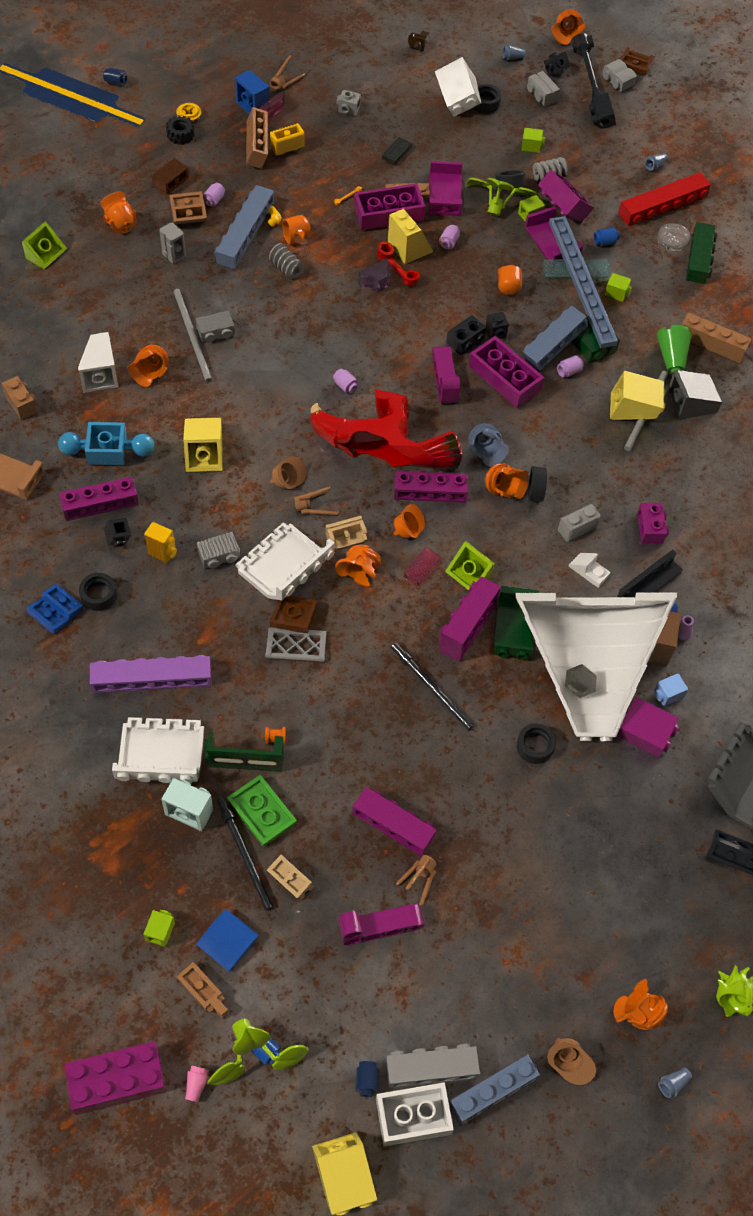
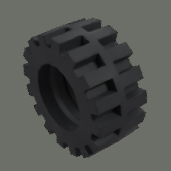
M178 115V117L174 116L173 119L170 118L166 123L167 138H169L170 142L172 141V143H177L178 145L181 143L184 145L186 142L190 143V140H193V137H195L193 121L189 117H181V115Z

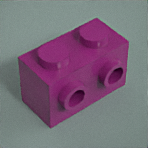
M640 503L637 517L641 544H663L665 538L669 535V527L665 524L667 514L666 510H663V504Z

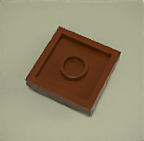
M286 596L283 600H278L270 620V627L308 633L318 607V600L296 596Z

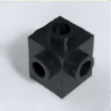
M566 51L559 54L557 52L548 55V59L544 60L548 75L555 74V76L564 73V69L571 66Z

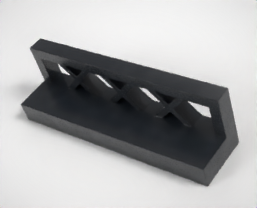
M672 549L619 589L617 597H635L636 593H656L682 573L683 569L674 562L677 553Z
M715 829L707 857L753 875V844Z

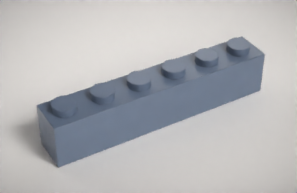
M256 185L253 191H250L247 201L243 202L241 211L236 214L233 224H230L227 234L223 235L221 244L215 249L214 254L217 264L233 269L236 268L266 218L268 209L274 204V190Z

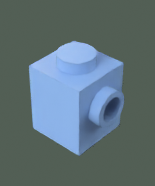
M675 674L659 681L654 689V694L663 706H667L683 699L688 688L680 675Z

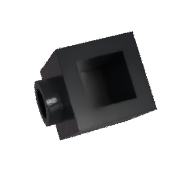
M504 312L487 315L486 332L489 339L494 336L499 339L507 338L509 323Z
M127 518L108 520L104 527L108 546H123L131 537Z

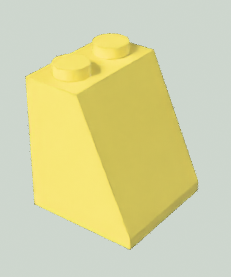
M404 209L389 215L388 242L393 245L394 252L404 264L433 252L422 230Z
M624 371L611 391L610 419H656L665 409L664 396L666 390L664 389V381Z
M221 418L185 419L184 453L186 472L222 471Z
M356 1132L312 1146L328 1207L332 1215H344L350 1211L349 1209L355 1207L365 1208L377 1200L364 1146Z

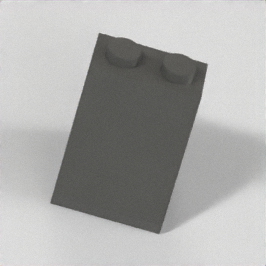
M681 370L674 371L667 394L678 420L718 413L720 405H722V397L718 394L716 384L712 381L710 375Z

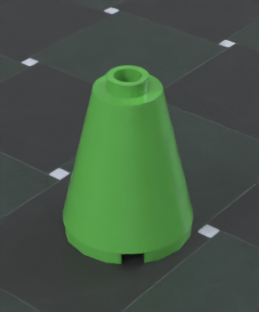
M671 325L670 329L664 327L657 332V340L667 371L672 375L675 370L685 371L692 335L687 326Z

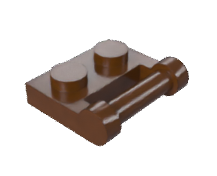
M627 47L620 60L626 64L627 68L646 76L651 65L654 63L655 56H647Z

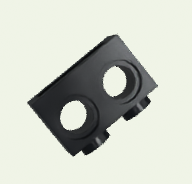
M471 315L447 332L446 343L461 355L465 351H469L475 344L481 343L484 340L486 326Z

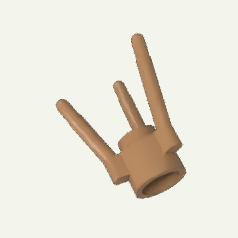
M289 55L277 74L270 80V86L274 90H279L280 88L284 90L287 86L305 76V74L299 75L285 83V77L281 73L292 58L291 55Z
M330 487L294 497L296 511H301L302 514L339 515V512L307 509V507H311L309 499L325 494L326 491L331 489Z
M423 855L396 882V885L399 886L416 870V874L406 886V890H409L419 876L424 878L428 876L419 903L420 906H423L432 879L436 874L434 870L437 865L436 861L428 855Z

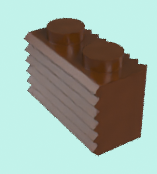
M173 158L170 162L167 161L162 168L153 172L151 175L152 184L165 194H168L189 178L188 167L178 161V159Z

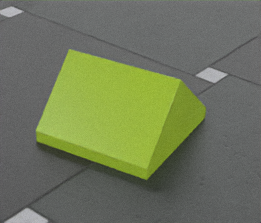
M46 221L22 241L26 259L42 269L49 266L67 249Z
M465 541L445 572L469 590L473 581L477 582L480 576L488 580L492 578L495 563Z

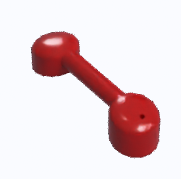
M386 241L380 242L377 249L378 259L381 262L388 263L403 277L402 281L405 285L414 286L418 284L420 279L419 272L414 270L405 271L393 259V245Z

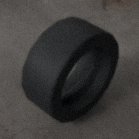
M491 84L479 85L480 97L489 96L494 100L484 101L481 99V103L474 108L482 113H491L498 110L501 102V91Z
M508 170L495 174V179L507 182L514 188L526 185L525 171Z
M532 466L529 477L528 500L544 501L547 487V468Z
M93 573L81 581L79 594L82 603L88 609L102 611L114 604L117 598V589L114 580L109 575ZM103 584L109 587V593L104 598L91 599L87 596L88 589L94 585Z
M538 723L529 724L524 727L519 733L517 740L519 755L522 759L533 764H540L549 760L556 746V738L552 730ZM532 734L540 735L548 742V748L542 753L532 752L525 746L526 737Z

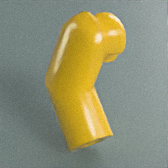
M271 206L268 209V213L271 215L268 223L271 227H275L276 224L280 223L282 217L276 208Z

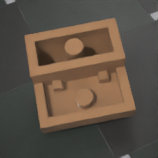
M202 191L169 195L175 225L207 221Z

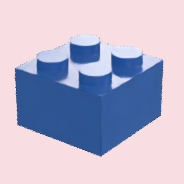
M250 70L235 77L236 103L249 114L252 107L270 112V88L268 84L264 83Z

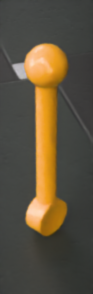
M360 186L356 187V190L346 196L335 199L334 204L339 206L342 201L354 195V193L361 192L362 188Z

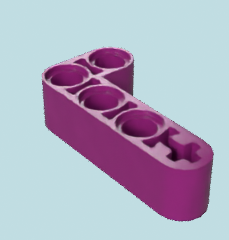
M432 347V359L440 404L458 403L460 378L455 375L451 347Z
M419 904L401 906L360 916L357 911H348L339 915L338 919L343 945H353L412 932L425 926Z

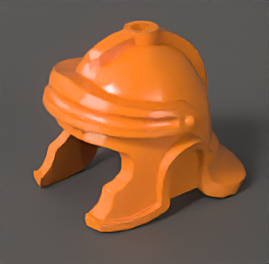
M569 9L559 14L557 22L552 26L551 31L558 43L567 45L571 42L572 38L586 28V24H583L579 12Z
M118 191L104 197L100 203L104 209L105 215H103L106 224H109L110 228L117 233L123 234L131 231L136 224V211L126 201L125 193Z
M148 345L140 349L135 361L128 366L127 370L139 385L148 387L155 378L161 377L166 372L169 358L162 347Z
M505 463L496 464L486 474V488L496 496L500 495L507 498L513 496L521 499L528 486L529 474L527 470H517Z
M355 545L348 550L345 559H340L336 562L335 570L339 576L345 577L348 575L354 578L357 584L369 587L370 584L366 573L375 578L374 570L380 567L381 558L368 545Z
M642 979L635 985L634 991L628 997L621 996L617 999L613 1013L616 1022L627 1020V1022L632 1023L633 1026L639 1029L649 1030L659 1028L662 1025L668 1012L667 1003L663 996L649 994L648 982L646 979Z

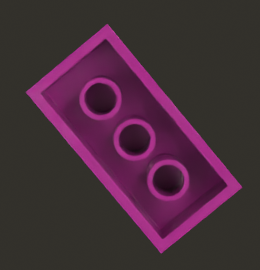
M417 183L354 193V209L361 230L389 226V215L402 209L409 214L414 222L424 221L425 204Z
M494 336L470 353L469 367L516 408L542 390L544 376L498 337Z
M480 576L477 582L473 581L469 588V594L462 597L459 609H455L450 616L451 621L449 624L445 623L440 631L442 636L438 642L440 644L439 652L457 662L461 661L496 608L501 586Z
M156 1041L64 1064L71 1110L75 1115L166 1092Z

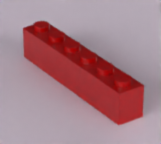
M699 172L622 201L618 214L628 226L638 224L646 219H651L659 214H664L672 209H677L680 206L707 197L711 183Z

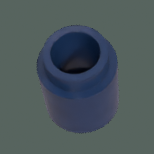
M106 68L103 74L104 81L108 84L124 86L128 80L125 70Z
M361 1061L359 1062V1067L356 1068L355 1091L360 1093L361 1097H373V1093L378 1092L379 1069L376 1062Z

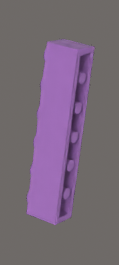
M178 656L167 659L158 657L149 660L139 658L131 661L120 659L113 662L97 661L90 663V687L92 693L212 686L210 656Z

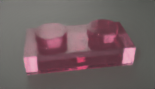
M279 93L259 108L268 112V120L285 108V95Z
M424 548L404 572L403 577L420 586L440 561V556Z

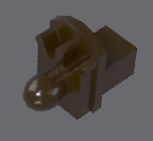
M422 31L421 34L412 32L408 37L410 48L424 50L429 40L430 32Z

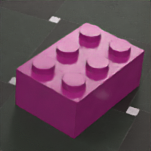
M551 169L538 184L542 189L541 193L547 198L550 197L552 199L550 202L555 207H559L561 209L560 212L566 218L569 217L574 222L577 220L582 223L594 209L565 177Z

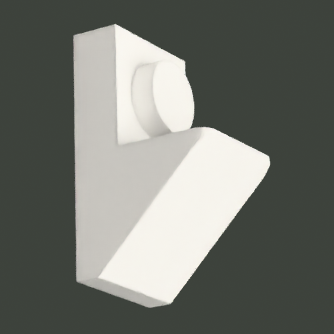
M580 553L569 564V567L599 588L610 576L611 572L596 562L598 554Z

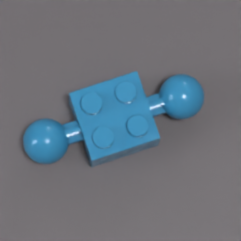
M88 422L86 439H80L77 434L67 432L59 438L58 447L63 454L69 456L77 454L80 449H85L87 463L91 465H124L126 450H133L137 456L146 457L154 451L155 443L152 437L147 434H138L133 440H127L125 423Z

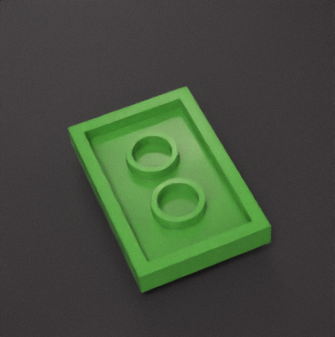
M261 775L227 797L228 803L263 847L297 824L295 817Z

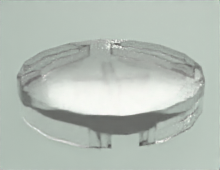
M668 223L659 229L657 239L661 246L662 244L666 246V249L678 251L684 249L689 244L690 233L680 224Z

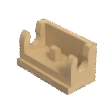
M361 516L326 525L327 540L331 539L335 543L334 551L367 542L365 534L367 530Z
M280 855L267 869L297 899H303L305 897L304 894L315 887L283 855Z

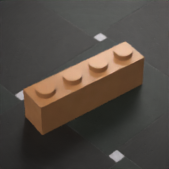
M252 107L247 119L246 164L262 169L268 156V112Z
M689 312L682 323L683 326H687L689 331H691L690 343L738 363H741L751 342V338Z

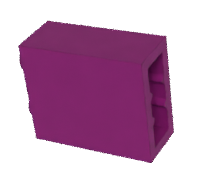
M635 697L621 724L617 737L659 758L662 751L667 753L672 743L668 739L670 735L675 737L679 726L676 725L679 718Z

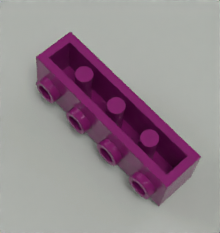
M395 471L394 500L467 503L468 474Z
M133 477L121 478L116 481L103 482L98 485L85 486L59 493L66 521L139 505Z
M365 787L352 806L353 815L421 857L435 838L437 830L430 822L421 821L412 811H405L399 807L398 803L382 797L381 793L375 789Z

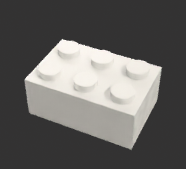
M445 1082L376 1095L383 1147L452 1135L454 1129Z

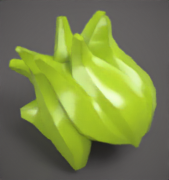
M735 965L730 976L718 971L721 980H717L719 987L716 997L718 1003L724 1007L726 1017L735 1012L748 1016L753 1011V976L748 979L746 978V973L750 970L749 967L738 973V967Z

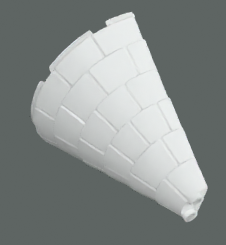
M516 593V599L525 615V620L556 686V691L567 712L566 714L576 737H580V741H592V737H600V741H612V737L617 736L629 704L637 690L636 687L647 667L646 664L677 598V593H636L635 597L556 598V593Z

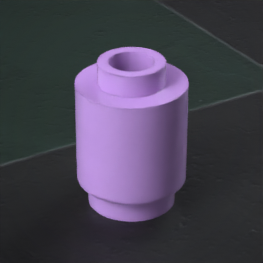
M220 183L212 184L203 194L204 203L207 206L215 207L224 196V187Z
M449 225L445 228L439 239V243L443 248L452 249L460 237L459 228L455 225Z
M575 355L561 361L557 365V371L561 377H570L583 370L584 362Z
M339 369L335 372L333 379L346 394L354 393L358 389L359 381L347 370Z

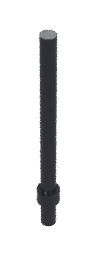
M394 643L391 649L400 657L399 660L405 666L407 665L459 722L470 731L474 725L413 661V657L408 652H405L397 643Z
M220 797L217 799V802L222 811L223 821L228 824L265 911L271 910L273 905L235 822V814L233 810H230L225 797Z

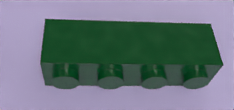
M696 222L692 234L686 281L705 284L707 278L711 277L712 268L710 266H712L714 256L711 255L714 254L716 244H713V242L717 238V233L715 232L716 225Z

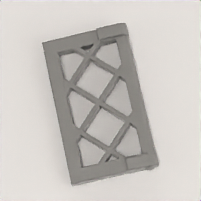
M269 627L265 657L266 659L324 662L326 631L308 630V633H301ZM274 635H284L278 641L274 639ZM290 636H301L303 638L296 643ZM310 637L320 638V641L315 644ZM286 639L293 644L287 650L280 645ZM307 640L312 647L305 652L299 645ZM277 646L283 653H272V649ZM297 648L302 654H289V652ZM314 649L319 652V655H308Z

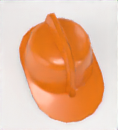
M409 504L394 519L396 530L393 534L400 535L404 539L417 538L425 527V519L418 506Z

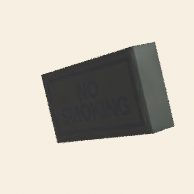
M398 137L382 154V159L395 165L409 151L412 143Z

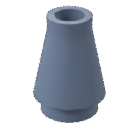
M511 45L504 46L502 57L506 60L524 59L525 49Z
M665 153L650 155L645 160V167L650 171H655L667 162L668 157Z
M683 1067L676 1072L663 1076L658 1083L659 1089L667 1098L676 1097L688 1081L692 1079V1074L687 1068Z

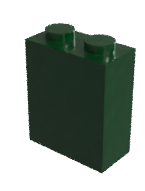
M587 317L588 326L571 342L587 362L591 363L600 360L606 355L614 354L618 349L620 339L617 337L618 343L616 346L600 348Z

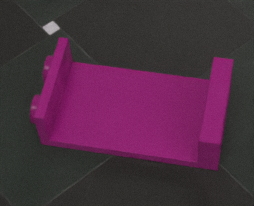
M431 161L429 214L461 216V174L463 162Z
M555 206L527 215L525 229L552 267L565 263L549 225L550 218H555L557 209ZM578 242L577 245L582 254L583 245L581 242Z

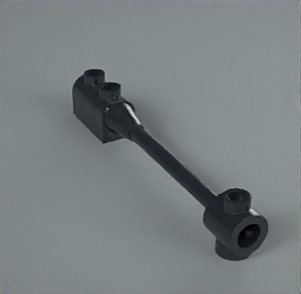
M580 33L574 38L572 48L573 52L577 51L579 55H583L592 87V101L589 109L591 114L594 113L592 115L593 124H597L602 129L615 126V114L609 93L602 94L598 88L589 57V52L594 47L592 35L588 36L586 33Z

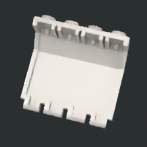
M282 523L274 530V534L270 533L261 541V545L258 544L247 554L248 557L244 556L235 565L238 568V574L267 598L283 600L286 596L292 595L299 584H304L311 573L317 572L322 563L334 556L335 543L328 539L326 546L320 548L291 523L289 525Z
M128 717L127 723H123L118 764L113 763L112 766L114 779L119 781L137 779L141 782L159 780L162 783H170L175 778L177 780L184 779L189 783L198 782L204 740V726H201V720H186V726H183V719H166V725H163V719L146 718V723L143 724V718Z

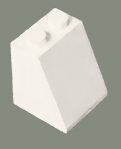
M463 57L435 71L447 108L454 117L481 103L476 77Z
M108 332L90 335L78 366L83 393L118 387Z

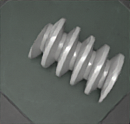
M559 157L533 164V176L536 181L538 179L541 181L550 169L561 176L562 174L564 177L568 176V165L565 158Z
M278 243L272 248L269 260L288 279H295L303 273L305 265L284 244Z

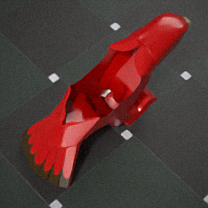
M375 389V406L378 418H339L322 411L318 403L311 407L310 422L316 434L333 447L341 449L351 457H356L360 454H370L386 460L391 464V467L413 466L447 471L458 469L462 461L461 445L453 431L419 443L406 438L408 435L407 420L409 418V410L407 408L409 404L408 398L404 395ZM355 446L354 453L352 454L350 448Z

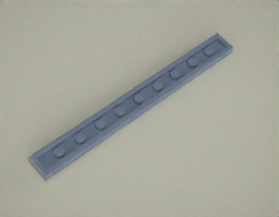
M566 216L550 218L549 225L600 348L616 346L618 343L617 337Z

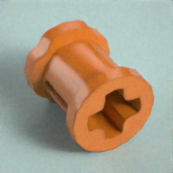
M265 727V745L274 743L275 736L283 737L285 745L286 727H282V729H269V727Z

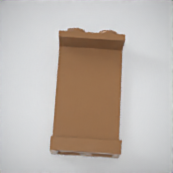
M0 453V490L27 500L45 474L43 463L35 460L31 466Z

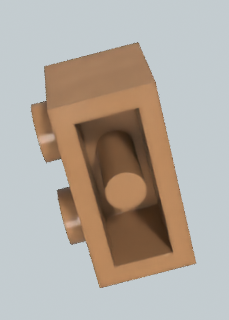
M16 376L1 383L5 397L20 420H24L37 413L35 403H37L33 393L29 394L25 381L21 382L19 377Z

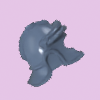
M479 424L469 434V450L475 456L478 455L482 458L484 464L488 467L499 464L510 451L509 447L503 443L499 429L491 424Z

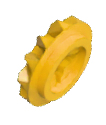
M193 103L182 104L177 108V117L178 115H181V117L186 116V118L189 117L194 123L201 116V108Z

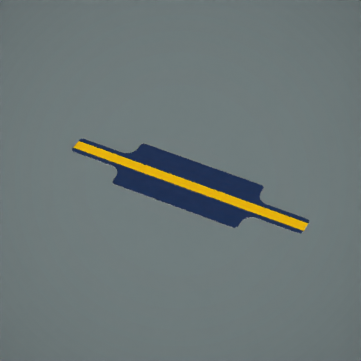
M6 63L0 67V73L21 80L26 84L22 93L92 121L99 122L104 116H112L135 126H140L145 120L142 116L117 107L118 95L46 67L38 73H29Z

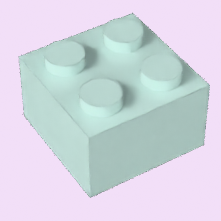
M173 778L162 797L166 816L199 831L204 829L213 812L212 798L209 791L201 787L197 789L184 779L177 780Z

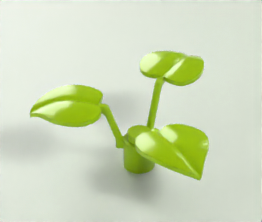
M469 178L466 186H479L489 189V208L487 213L497 217L500 216L501 209L505 208V205L514 193L529 198L537 195L540 199L539 194L533 190L522 187L514 188L511 184L494 178H488L487 182L477 178ZM494 186L498 187L497 195L492 199V190H494ZM501 188L513 190L504 203H502L503 200L499 198Z
M241 1019L232 1025L237 1039L234 1041L235 1044L232 1049L234 1054H237L236 1062H228L221 1066L209 1078L207 1084L223 1085L238 1079L245 1071L244 1065L241 1064V1055L262 1047L269 1057L275 1061L272 1064L275 1070H286L295 1066L305 1057L309 1048L303 1045H294L286 1048L279 1056H276L266 1046L270 1040L269 1033L252 1027L248 1019Z

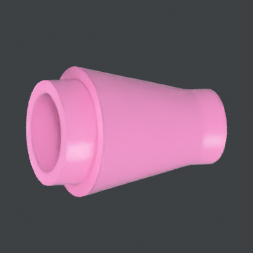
M191 1066L190 1071L187 1073L185 1099L199 1102L201 1093L210 1077L208 1076L209 1070Z

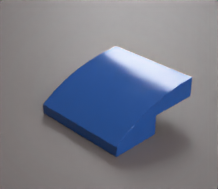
M55 584L42 592V597L27 607V613L54 635L83 609V605Z
M225 909L196 945L230 972L244 953L250 950L260 935L229 910Z

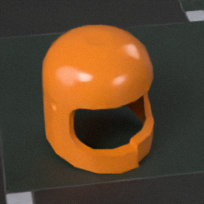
M296 215L283 219V235L289 245L294 244L296 234L302 239L310 234V223L305 216Z
M507 265L498 269L497 277L499 279L498 288L500 292L507 296L519 293L522 288V270L514 265Z

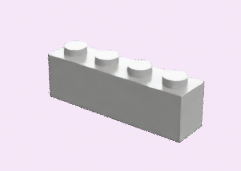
M460 1044L455 1049L440 1046L436 1047L435 1051H426V1049L421 1048L415 1049L412 1053L404 1054L403 1051H394L389 1056H386L389 1088L478 1079L480 1075L476 1046L470 1047V1044Z

